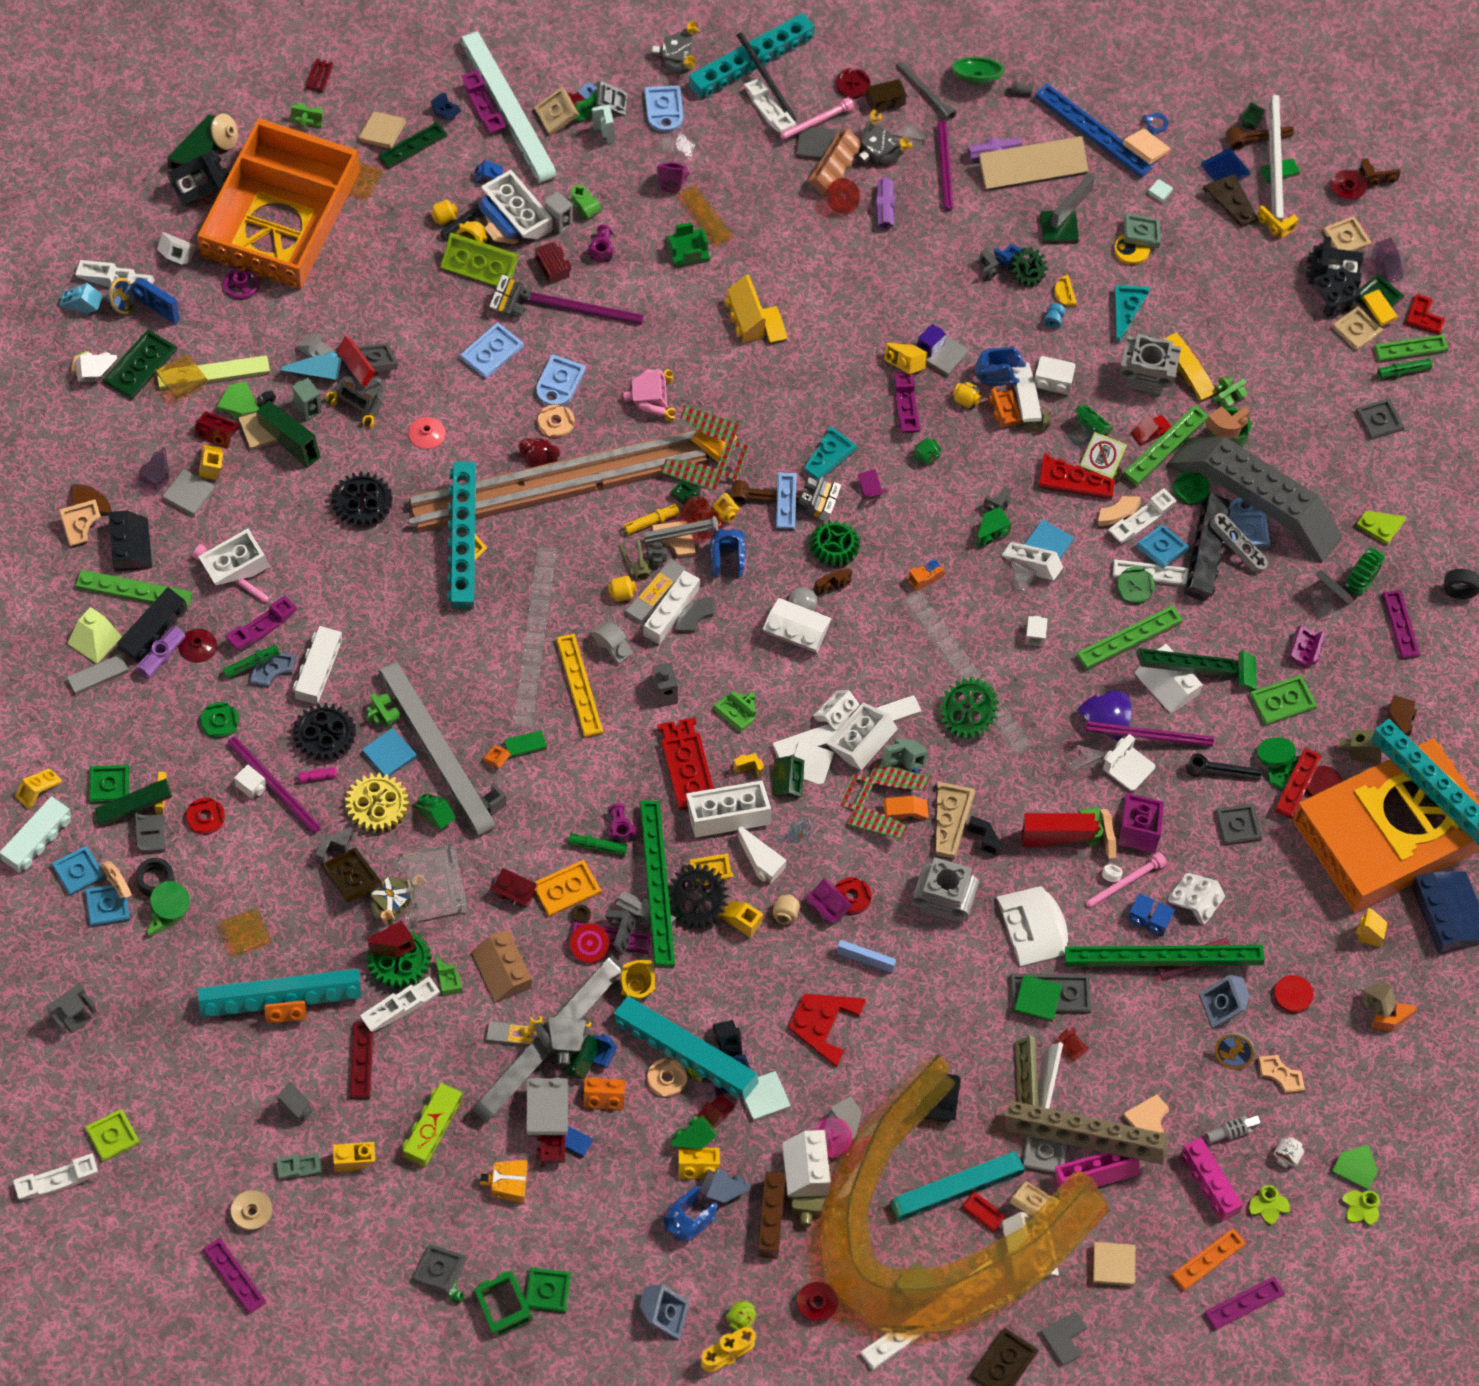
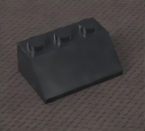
M128 510L108 512L114 572L152 568L148 518Z

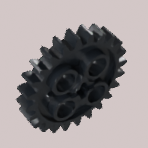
M360 471L359 476H356L353 472L352 478L346 475L345 481L339 480V485H335V491H332L331 501L333 510L336 511V516L341 517V521L347 519V525L354 522V527L361 524L362 528H364L365 523L372 527L373 521L379 524V518L385 520V514H389V508H392L393 496L391 489H388V483H384L383 478L377 480V474L370 477V472L363 476L362 471ZM360 486H363L364 513H361Z
M317 703L316 709L309 706V712L303 710V716H297L298 721H294L293 740L296 742V748H300L301 754L306 752V758L313 755L314 761L320 757L322 762H324L325 758L332 762V756L339 759V753L346 755V749L351 750L350 743H355V723H353L352 717H348V711L342 713V707L336 710L335 704H332L329 708L327 703L324 704V707ZM320 719L325 720L324 722H318ZM336 728L342 729L340 731H334V729ZM308 734H315L312 737L307 736ZM324 743H331V745H329V746H325V745H323V744H324Z
M697 864L696 868L693 865H689V871L685 867L681 868L683 874L676 872L677 880L670 879L674 885L668 886V889L671 890V893H669L671 901L669 903L673 905L670 912L676 911L677 913L674 917L676 919L682 917L681 924L688 921V927H691L693 923L695 928H700L701 923L703 927H707L708 922L715 924L714 918L720 920L719 913H726L723 906H729V903L725 902L726 898H730V895L725 894L729 887L723 886L727 880H720L722 874L718 873L715 875V868L709 871V865H704L703 869L701 864ZM688 880L693 885L690 891H687L685 888V883ZM706 881L712 884L709 892L704 889ZM695 894H701V898H695ZM687 900L692 903L690 911H687L684 906ZM707 900L711 903V909L708 912L704 909V903Z

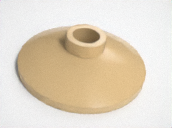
M219 114L213 119L211 134L215 144L223 150L233 148L238 139V129L235 121L227 114Z
M245 1191L234 1199L231 1206V1216L234 1222L243 1229H259L270 1220L272 1204L270 1199L260 1191ZM250 1210L256 1211L254 1215L248 1214Z

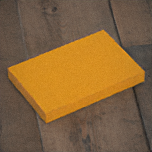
M584 860L535 881L539 884L535 894L548 917L602 893Z

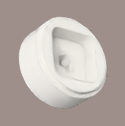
M1106 865L1103 868L1102 877L1110 882H1118L1122 877V869L1116 865Z

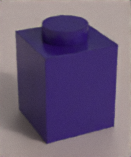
M931 324L918 337L917 347L927 352L929 357H932L945 344L946 333L941 328Z

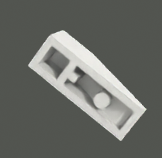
M1010 542L1002 553V557L1037 577L1054 581L1063 568L1057 552Z
M740 826L737 837L757 877L763 882L767 881L772 884L786 868V859Z

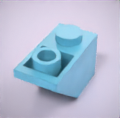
M86 283L64 291L59 306L88 314L98 310L104 295Z

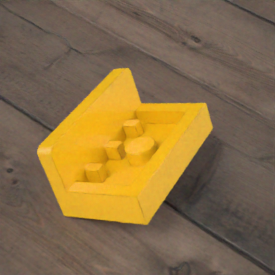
M728 853L689 860V865H693L694 868H696L697 864H701L702 869L704 865H709V871L715 868V875L718 873L722 874L720 880L729 881L728 877H733ZM706 881L704 885H709L710 882Z

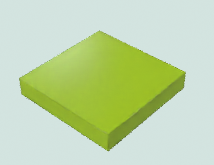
M122 1109L85 1126V1130L103 1162L140 1144Z

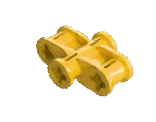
M744 1327L733 1334H726L721 1337L719 1343L703 1351L702 1369L708 1373L715 1372L725 1365L733 1364L737 1357L751 1351L756 1339L754 1330Z

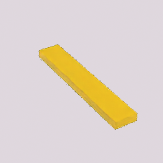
M575 634L556 637L584 738L603 734V729Z

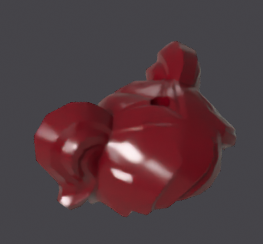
M526 438L522 439L518 445L520 450L517 454L518 457H524L525 462L530 467L558 462L557 458L560 456L559 448L556 445H552L546 439L535 438L532 440Z

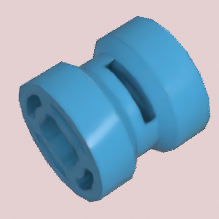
M1050 304L1047 309L1048 314L1044 318V324L1054 329L1060 328L1062 318L1066 312L1065 308L1060 304Z

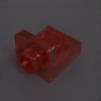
M1074 1027L1070 1030H1064L1059 1035L1058 1041L1063 1044L1062 1051L1073 1063L1089 1050L1076 1035L1077 1030Z

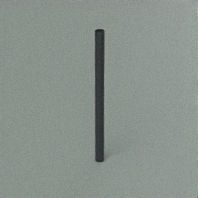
M743 32L736 35L781 108L795 121L797 119Z

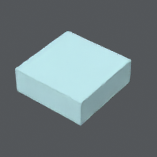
M1158 179L1149 189L1148 194L1163 203L1172 193L1173 187Z

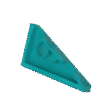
M1115 285L1116 342H1121L1147 298L1150 287Z

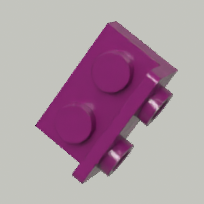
M823 878L811 893H806L805 898L808 900L807 903L812 908L817 909L821 913L822 919L828 923H838L853 906L827 878Z

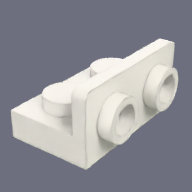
M838 690L819 708L813 717L816 721L828 722L832 729H837L859 706V703L849 690Z

